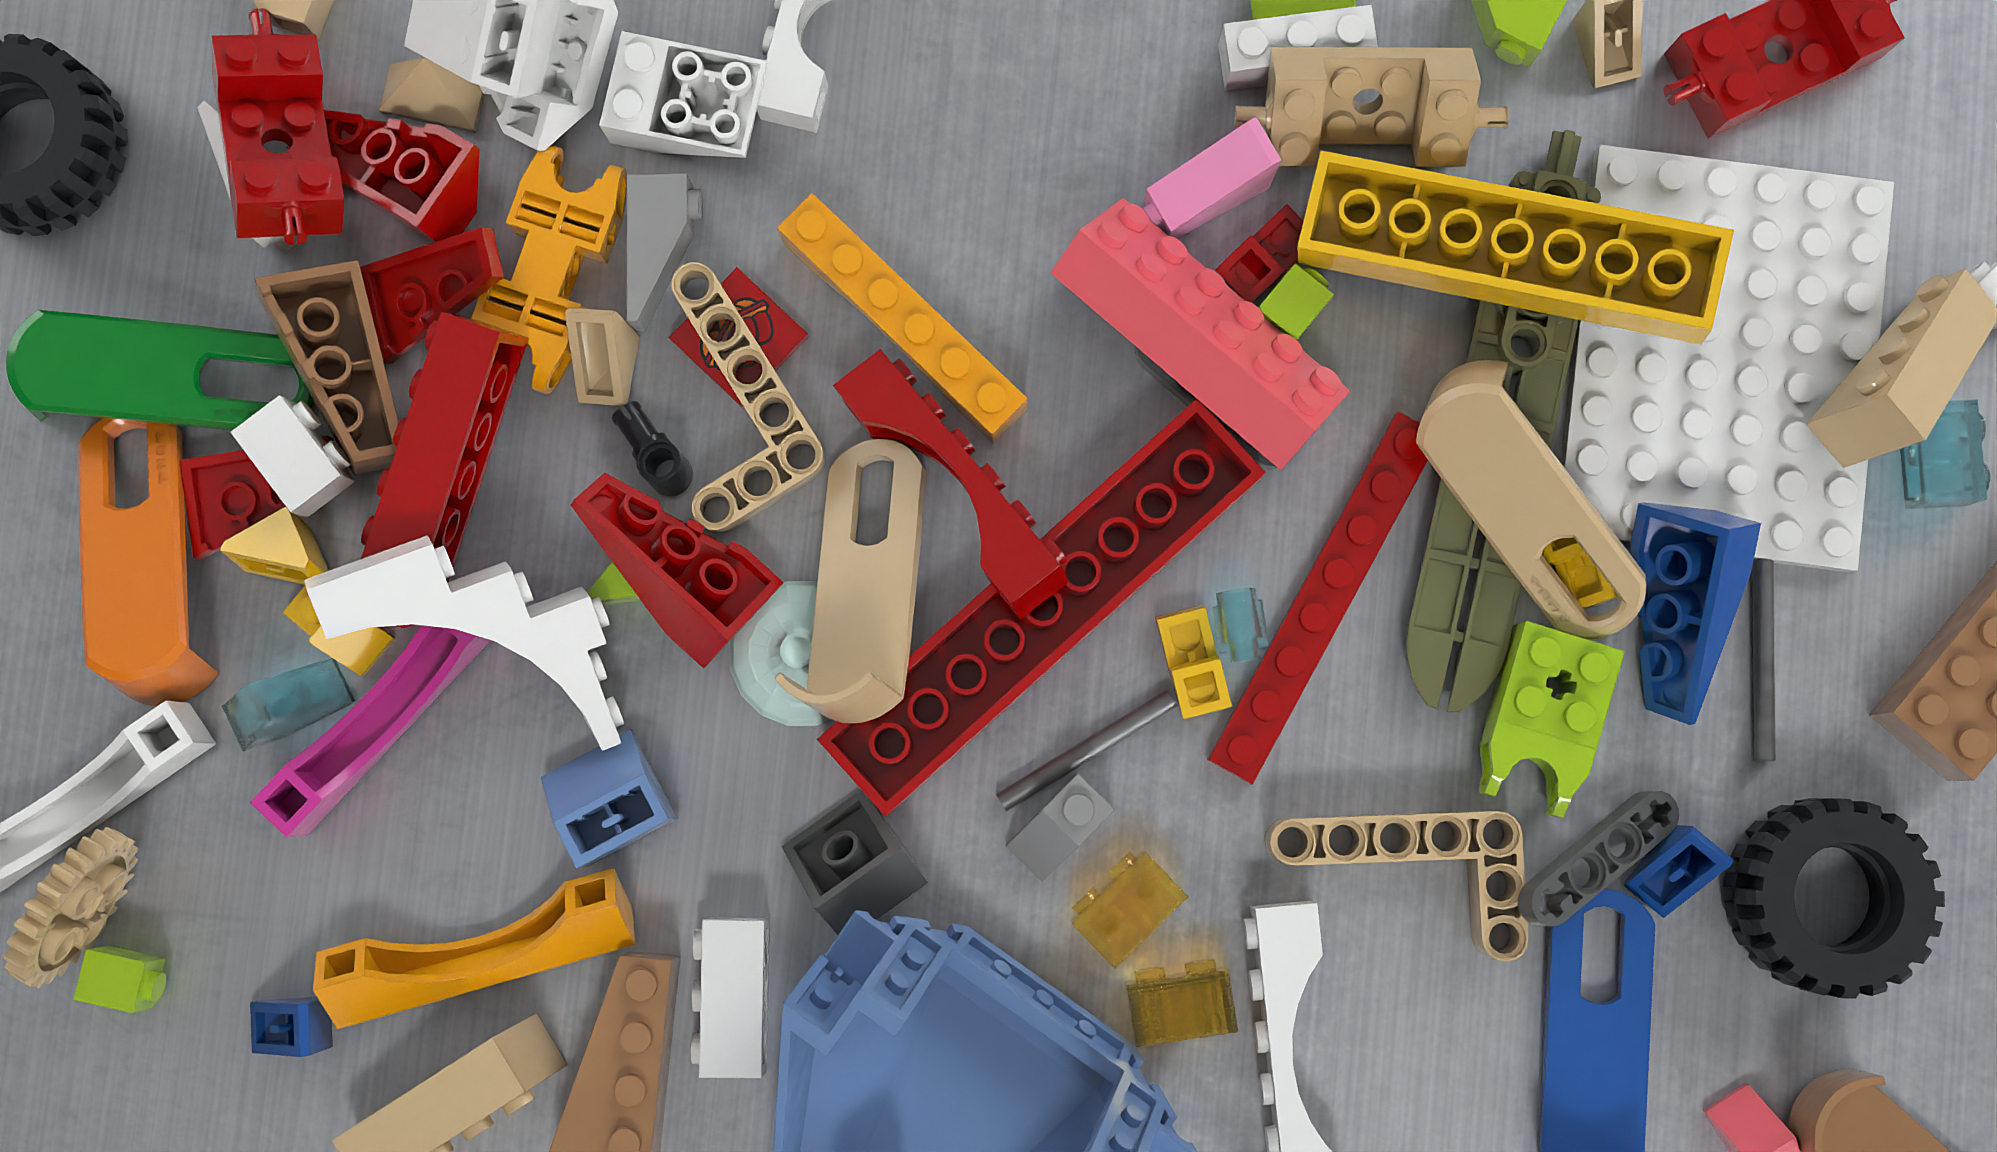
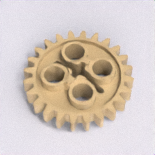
M105 827L103 831L96 829L90 839L86 836L82 837L76 851L72 848L67 850L63 863L59 865L53 864L51 871L45 879L37 884L38 893L35 898L25 902L24 907L28 909L25 915L15 921L13 926L18 928V931L6 942V944L11 946L3 956V959L8 961L4 967V970L9 972L8 975L29 987L40 988L43 983L51 984L56 974L59 976L64 975L70 961L74 964L78 962L81 951L92 947L93 942L105 930L108 916L116 912L118 907L115 904L128 891L124 888V885L134 877L135 873L130 870L138 862L135 854L139 849L134 846V840L109 827Z

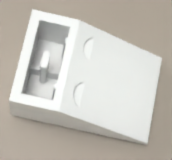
M413 0L404 46L465 80L516 99L542 93L562 0Z
M621 31L599 126L611 144L654 153L746 158L768 63L766 60Z

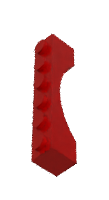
M879 349L836 382L833 387L846 407L872 439L896 441L910 449L921 452L942 465L963 485L971 498L977 514L981 539L980 567L991 585L1021 620L1069 582L1061 566L1067 561L1066 557L1049 536L1040 541L1030 529L1036 522L1018 499L1010 504L1000 493L1006 486L988 463L980 468L970 457L976 451L961 430L956 428L950 433L941 420L946 417V414L929 393L920 397L912 386L917 380L900 358L892 363L884 352Z

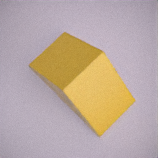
M287 507L280 509L227 539L220 549L221 552L245 572L305 585V579L329 571L312 529L300 517L291 513Z

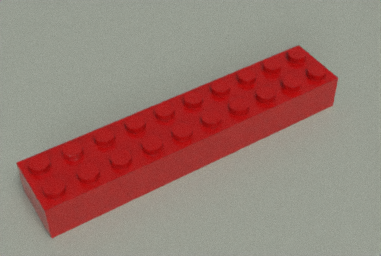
M1198 399L1194 400L1040 539L1042 541L1049 536L1066 557L1067 561L1061 565L1069 581L1066 585L1020 620L990 583L909 656L903 700L887 713L870 721L861 723H842L836 721L817 738L818 742L882 814L889 816L1263 478L1266 472Z

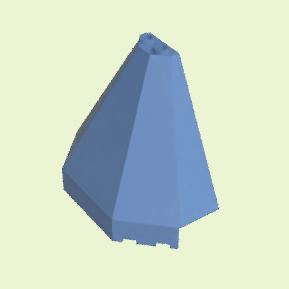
M855 910L827 953L817 958L783 1002L773 1152H1197L1193 1143L1183 1140L1174 1130L1172 1124L1177 1119V1116L1159 1085H1148L1139 1069L1144 1063V1059L1136 1045L968 926L951 924L947 931L931 929L927 920L893 916L890 922L886 923L875 920L870 916L869 912Z

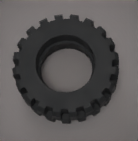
M7 34L4 36V42L0 40V120L8 111L19 104L30 100L49 99L54 111V130L46 150L34 163L20 171L0 175V230L15 235L27 232L32 236H41L52 232L51 225L61 231L76 226V216L82 213L89 218L100 208L96 201L103 193L110 197L117 184L111 181L115 171L122 173L127 158L119 152L120 147L128 145V132L125 127L118 123L123 121L124 118L120 104L111 97L112 91L99 77L65 50L61 51L51 42L40 38L30 40L24 34Z
M1808 798L1795 800L1794 805H1780L1767 812V821L1755 820L1745 831L1746 835L1751 838L1747 844L1736 843L1730 857L1738 861L1735 872H1725L1724 886L1733 887V900L1724 901L1726 916L1737 918L1739 926L1732 930L1734 937L1739 945L1750 947L1752 951L1749 952L1748 958L1758 968L1771 971L1772 978L1785 985L1800 988V990L1824 996L1856 999L1859 993L1874 996L1886 992L1888 988L1886 982L1902 984L1913 975V971L1909 968L1911 962L1925 963L1932 952L1925 944L1929 936L1939 937L1943 922L1935 920L1936 906L1945 907V891L1935 890L1933 879L1941 877L1938 864L1934 860H1925L1922 853L1926 852L1929 846L1920 834L1905 833L1908 828V823L1895 813H1882L1881 806L1867 801H1851V799ZM1830 847L1845 850L1857 861L1865 874L1869 887V906L1864 921L1851 937L1837 945H1824L1813 940L1800 923L1794 902L1795 885L1801 869L1814 854Z

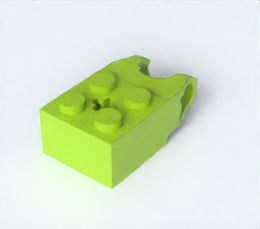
M1529 621L1513 625L1506 657L1497 675L1484 720L1486 724L1480 741L1482 775L1479 793L1486 796H1496L1502 781L1509 775L1512 767L1520 760L1528 759L1541 768L1546 779V814L1563 818L1572 796L1590 774L1625 651ZM1557 677L1561 684V693L1552 697L1553 689L1547 688L1546 682L1549 678Z

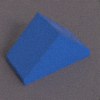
M1677 825L1671 834L1645 855L1626 879L1624 886L1661 917L1665 918L1729 868L1734 859L1693 826Z
M317 997L250 1002L252 1053L304 1057L333 1047L332 1020Z

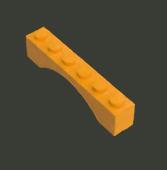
M813 193L777 227L782 242L819 278L847 299L880 329L992 444L1027 410L1028 398Z
M607 869L565 881L547 901L527 916L504 928L478 937L434 944L390 943L364 938L316 952L313 992L336 1028L341 1029L635 945L633 908L615 869Z

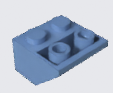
M631 729L619 735L621 744L603 751L598 746L541 777L553 824L576 869L589 867L678 819Z

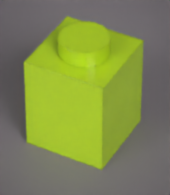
M1295 263L1258 308L1262 311L1264 318L1277 329L1298 341L1326 308L1334 294L1327 289L1329 283L1320 273L1310 267H1306L1304 270Z
M109 945L88 948L84 954L73 1000L129 1013L152 1009L154 1003L158 1002L166 986V974L163 972L166 958Z

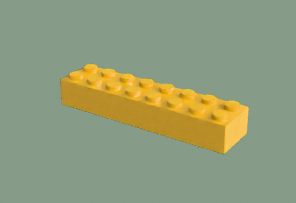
M1320 151L1297 250L1298 264L1702 345L1713 328L1734 230Z

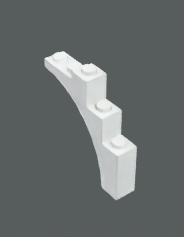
M428 535L305 579L306 590L326 639L371 627L414 624L457 629L495 641L532 661L565 690L580 709L594 739L602 751L621 744L616 727L624 725L622 715L614 697L605 699L599 682L607 679V675L597 651L588 653V650L607 643L602 628L610 624L600 598L591 599L582 586L526 607L525 603L533 601L527 580L523 572L513 574L506 561L447 583L446 578L455 575L444 545L434 549Z

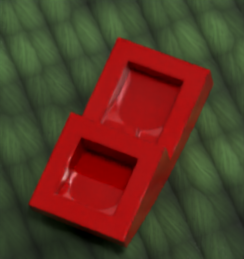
M1286 204L1253 236L1250 235L1215 271L1222 276L1224 281L1244 301L1255 302L1280 280L1295 263H1298L1297 246L1304 221Z

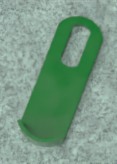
M37 310L16 330L6 355L7 377L14 394L40 422L47 418L43 412L233 431L269 402L205 396L201 390L200 376L203 367L210 359L293 368L298 376L299 388L296 397L292 401L295 403L303 401L310 409H312L314 404L313 398L278 334Z

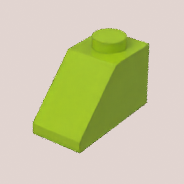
M1471 0L1485 45L1494 49L1496 55L1503 61L1514 65L1523 64L1527 67L1531 66L1541 52L1567 0Z

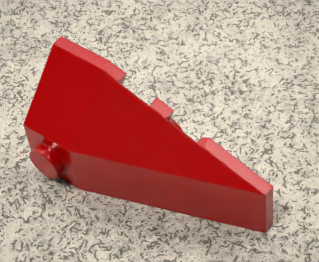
M324 110L331 156L338 158L341 181L344 187L432 243L465 231L477 213L480 152L477 146L441 125L426 123L425 127L407 125L399 119L388 118L387 122L365 119L361 114Z
M605 472L570 504L665 634L703 668L717 656L784 583L747 548L732 540L726 545L703 533L704 525L691 518L686 523L662 511L659 501Z

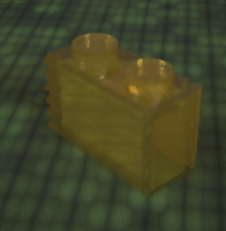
M1204 959L1185 963L1186 972L1166 975L1164 967H1151L1134 971L1135 980L1124 982L1135 1046H1152L1238 1032L1229 969L1225 966L1216 967L1215 959Z

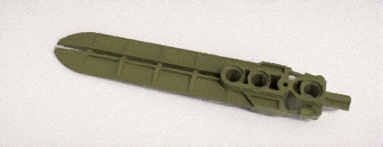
M1570 130L1552 132L1544 170L1538 169L1536 173L1518 172L1509 183V187L1587 202L1599 203L1601 200V193L1597 188L1587 186V180L1573 177L1582 137L1575 135V132ZM1480 300L1466 363L1478 360L1508 362L1502 387L1508 393L1511 376H1518L1513 401L1551 450L1578 320ZM1512 337H1520L1528 342L1531 348L1529 358H1522L1513 352L1511 348ZM1441 478L1410 615L1406 649L1410 674L1418 693L1426 705L1438 710L1453 642L1460 643L1447 712H1460L1473 704L1487 691L1504 663L1522 584L1484 535L1479 558H1472L1478 526ZM1469 569H1473L1476 572L1463 632H1459L1456 629Z

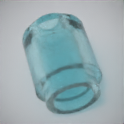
M1243 588L1216 593L1217 605L1212 608L1219 654H1230L1231 663L1261 659L1260 649L1269 648L1263 600L1257 599L1256 588Z

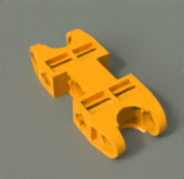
M550 145L545 151H538L521 178L505 222L515 234L526 237L511 281L501 279L479 296L471 317L529 338L527 345L530 346L532 352L531 364L536 365L532 378V388L534 391L543 394L553 392L572 363L565 311L568 308L585 309L581 304L569 300L584 257L608 264L623 222L627 195L626 169L613 164L608 166L603 178H597L594 184L587 190L578 193L565 190L563 186L564 176L560 175L564 152L562 148Z

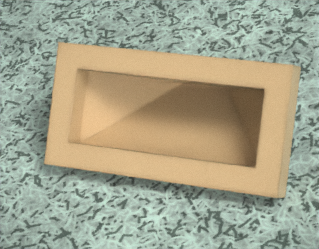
M423 57L390 64L379 111L383 114L476 133L485 94H483L479 85L471 83Z
M568 308L565 311L578 403L624 406L629 399L640 336L617 311Z

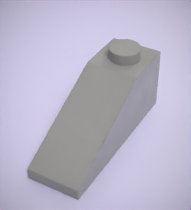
M687 173L627 174V322L635 332L646 331L694 236V219L702 218L700 189H694Z

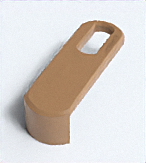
M1855 1068L1834 1070L1815 1078L1797 1096L1789 1115L1788 1129L1796 1137L1800 1152H1951L1875 1086L1886 1085L1884 1076Z

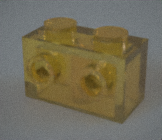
M1130 851L1127 852L1108 871L1114 879L1100 893L1092 887L1071 907L1077 913L1071 920L1072 925L1114 969L1189 897L1145 851L1140 852L1136 857Z

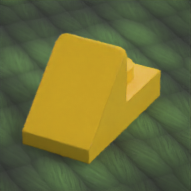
M306 585L282 612L311 636L308 640L309 643L362 677L365 676L396 639L383 627L366 628L326 639L306 590Z

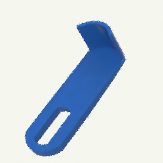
M1605 888L1566 922L1559 926H1549L1540 1152H1645L1655 922L1648 910L1639 901L1613 889ZM1606 906L1613 908L1621 914L1617 996L1606 1002L1595 1003L1586 1000L1580 995L1584 913L1595 907Z

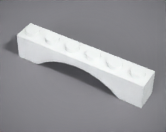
M164 701L123 729L105 750L74 776L30 806L1 822L0 892L216 745V742L190 703Z
M1309 900L1250 906L1251 918L1243 919L1246 949H1254L1256 969L1248 971L1249 989L1252 1001H1260L1262 1021L1254 1022V1037L1257 1053L1265 1052L1267 1073L1259 1074V1085L1262 1104L1271 1105L1273 1125H1268L1264 1128L1267 1152H1333L1324 1143L1308 1117L1298 1092L1293 1067L1292 1033L1298 1003L1310 974L1323 956L1318 905L1316 902Z

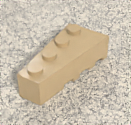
M1966 268L1946 277L1941 274L1931 277L1917 289L1913 300L1806 425L1843 468L1926 440L1997 322V306Z
M536 1013L487 1040L331 1141L338 1152H451L454 1150V1147L449 1141L450 1139L462 1133L466 1141L494 1125L490 1114L502 1107L507 1116L535 1099L530 1091L531 1088L560 1071L568 1064Z

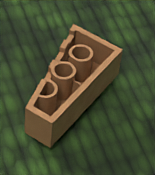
M358 260L254 278L256 294L337 445L351 463L349 467L353 474L359 475L391 467L396 452V447L393 446V436L399 422Z
M632 951L619 956L549 1152H660L681 956Z

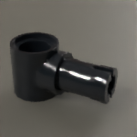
M631 401L624 405L631 415V420L624 415L620 408L616 410L612 415V421L619 427L632 446V456L637 462L636 466L639 474L661 495L676 496L683 493L689 487L693 478V470L689 461L671 443L665 433H658L638 401ZM674 460V466L668 474L656 477V470L662 462Z

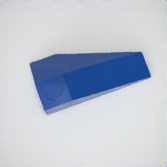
M1645 502L1638 503L1629 553L1646 574L1645 600L1637 616L1641 615L1644 637V645L1640 648L1639 652L1646 710L1688 725L1696 723L1751 574L1761 527L1760 522L1716 510Z

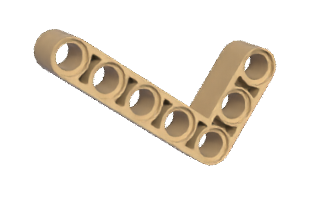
M689 262L680 266L673 275L671 288L674 296L769 446L696 493L692 501L694 519L704 525L706 530L723 534L735 529L815 479L824 469L826 455L816 435L715 274L708 266L700 262ZM703 278L709 281V290L703 298L691 300L685 297V288L691 280ZM722 319L733 321L736 324V331L730 340L717 342L711 339L710 330L713 324ZM748 360L759 362L762 365V375L759 380L752 384H742L737 381L736 371L743 362ZM773 403H782L789 408V416L786 422L778 427H770L763 422L765 408ZM801 444L813 447L816 454L811 466L805 469H796L790 465L789 454L794 447ZM756 471H767L773 478L771 489L761 496L749 494L747 490L749 476ZM714 497H724L730 505L728 516L718 523L709 522L704 514L707 502Z
M1466 811L1285 818L1277 820L1270 825L1265 834L1264 843L1266 851L1271 858L1279 863L1294 866L1467 859L1471 937L1476 949L1486 957L1509 962L1522 956L1528 947V922L1522 917L1518 908V896L1520 890L1525 885L1523 836L1518 821L1506 812ZM1491 820L1498 821L1504 831L1501 844L1495 848L1489 847L1483 838V829ZM1444 821L1450 825L1454 836L1448 848L1439 850L1432 842V830L1438 823ZM1394 823L1402 831L1403 843L1396 851L1388 852L1381 845L1380 835L1384 827ZM1344 825L1352 833L1353 842L1347 852L1338 855L1330 847L1329 835L1334 828ZM1289 827L1297 829L1303 840L1299 852L1292 856L1282 854L1277 843L1280 833ZM1499 871L1506 878L1507 889L1500 898L1492 899L1487 893L1486 881L1492 873ZM1504 923L1509 929L1510 941L1506 947L1496 951L1490 945L1489 934L1495 925Z

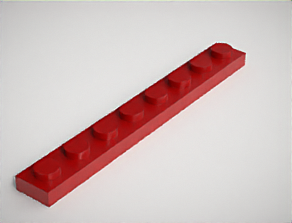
M1399 411L1394 414L1207 758V761L1250 785H1253L1428 461L1416 443L1420 422Z

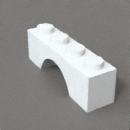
M775 0L774 7L779 10L775 27H767L762 46V54L767 56L766 61L768 64L757 107L760 120L817 133L829 87L825 71L814 64L802 49V35L812 14L822 5L832 0Z

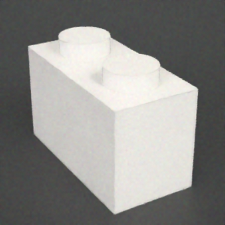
M279 395L230 433L289 511L308 518L355 482L346 469L351 463L343 450L334 441L325 442L316 430L321 425V422L303 401L295 403Z

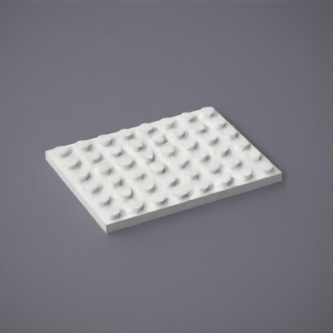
M1599 145L1594 150L1591 186L1597 188L1601 193V200L1598 204L1733 229L1734 234L1713 328L1702 345L1578 320L1573 343L1561 464L1621 543L1631 544L1638 503L1645 502L1709 509L1761 523L1754 560L1769 559L1774 560V563L1849 573L1858 571L1868 460L1843 468L1806 424L1880 338L1894 182Z

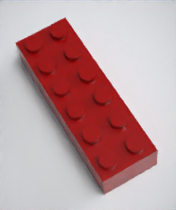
M441 312L439 319L431 323L425 338V348L428 349L423 369L416 371L410 383L409 397L412 399L407 418H403L398 423L394 432L393 446L396 447V452L391 467H387L383 471L377 485V495L381 498L375 516L372 515L367 520L362 531L361 543L365 547L361 559L428 535L434 549L444 545L454 568L529 340L528 337L473 318ZM410 624V625H397V627H400V628H407V627H411V626H416V625H414V624Z

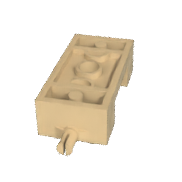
M1271 47L1265 106H1235L1234 125L1235 128H1238L1247 121L1257 117L1281 158L1279 166H1317L1319 144H1411L1416 167H1466L1470 140L1476 133L1477 128L1506 129L1508 127L1507 122H1509L1508 106L1478 107L1477 101L1481 78L1472 48ZM1365 89H1374L1380 93L1377 99L1370 103L1362 104L1354 100V97Z

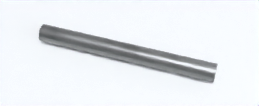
M1769 559L1753 561L1754 761H1776L1774 560Z
M1165 690L997 793V798L1007 812L1177 707L1175 700L1169 691Z

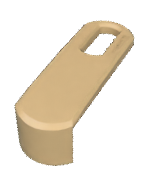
M1478 360L1453 369L1440 380L1432 392L1418 428L1417 445L1556 630L1584 639L1602 638L1620 631L1632 622L1644 603L1646 574L1502 387L1508 362ZM1575 538L1621 598L1619 604L1608 613L1588 615L1541 555L1543 549L1557 539Z
M887 439L868 440L852 446L843 452L829 469L807 689L781 672L775 677L779 685L789 694L827 718L842 723H861L875 719L894 708L904 698L919 567L927 470L918 456L908 447ZM879 460L891 461L894 463L887 538L878 544L869 546L857 544L855 541L858 529L859 502L861 501L862 468L871 462Z

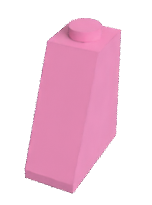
M1255 117L1148 187L1144 198L1145 207L1142 209L1148 214L1150 221L1168 236L1178 239L1268 190L1281 163V158L1259 120Z

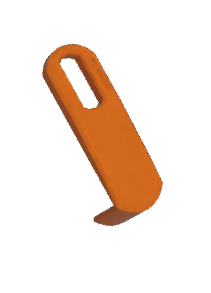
M100 418L87 429L78 443L79 536L85 665L126 696L139 703L158 706L166 700L184 702L206 689L219 673L189 648L185 500L179 461L183 460L182 431L177 425ZM131 429H146L148 498L139 505L130 508L115 507L114 439L121 433Z

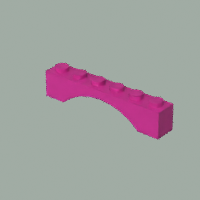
M421 625L396 661L355 706L308 748L285 764L250 803L286 838L308 836L491 640L457 629Z

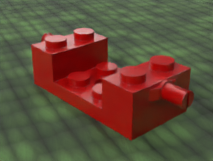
M1770 0L1731 19L1724 13L1681 33L1666 50L1664 56L1677 81L1664 86L1665 97L1672 95L1667 100L1672 106L1687 99L1707 139L1714 137L1881 59L1905 38L1890 8V4L1897 0ZM1776 42L1782 45L1787 53L1786 62L1778 64L1770 61L1765 54V44Z
M255 8L248 14L252 34L211 35L212 76L236 237L238 239L284 236V241L287 244L294 245V236H296L297 245H300L307 241V235L342 234L345 199L338 158L331 156L322 104L323 71L316 34H273L270 11L261 8L262 24H260L258 8ZM270 141H281L287 144L290 149L284 153H272L266 150L263 145Z

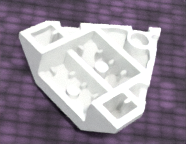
M562 0L542 93L516 99L480 86L483 94H490L500 112L496 119L504 134L535 150L545 151L592 109L618 16L614 0Z

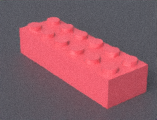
M1125 198L1120 199L1080 229L1050 272L1280 470L1287 465L1350 392L1341 383L1340 378L1334 371L1317 363L1303 351L1302 346L1295 338L1277 329L1264 318L1262 311L1255 304L1244 301L1226 285L1220 274L1204 267L1188 253L1187 248L1181 241L1175 237L1168 236L1150 221L1148 214L1141 207L1129 203Z

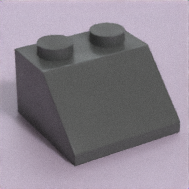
M862 790L781 846L814 908L837 935H839L855 910L869 912L870 916L877 920L928 883L881 811Z

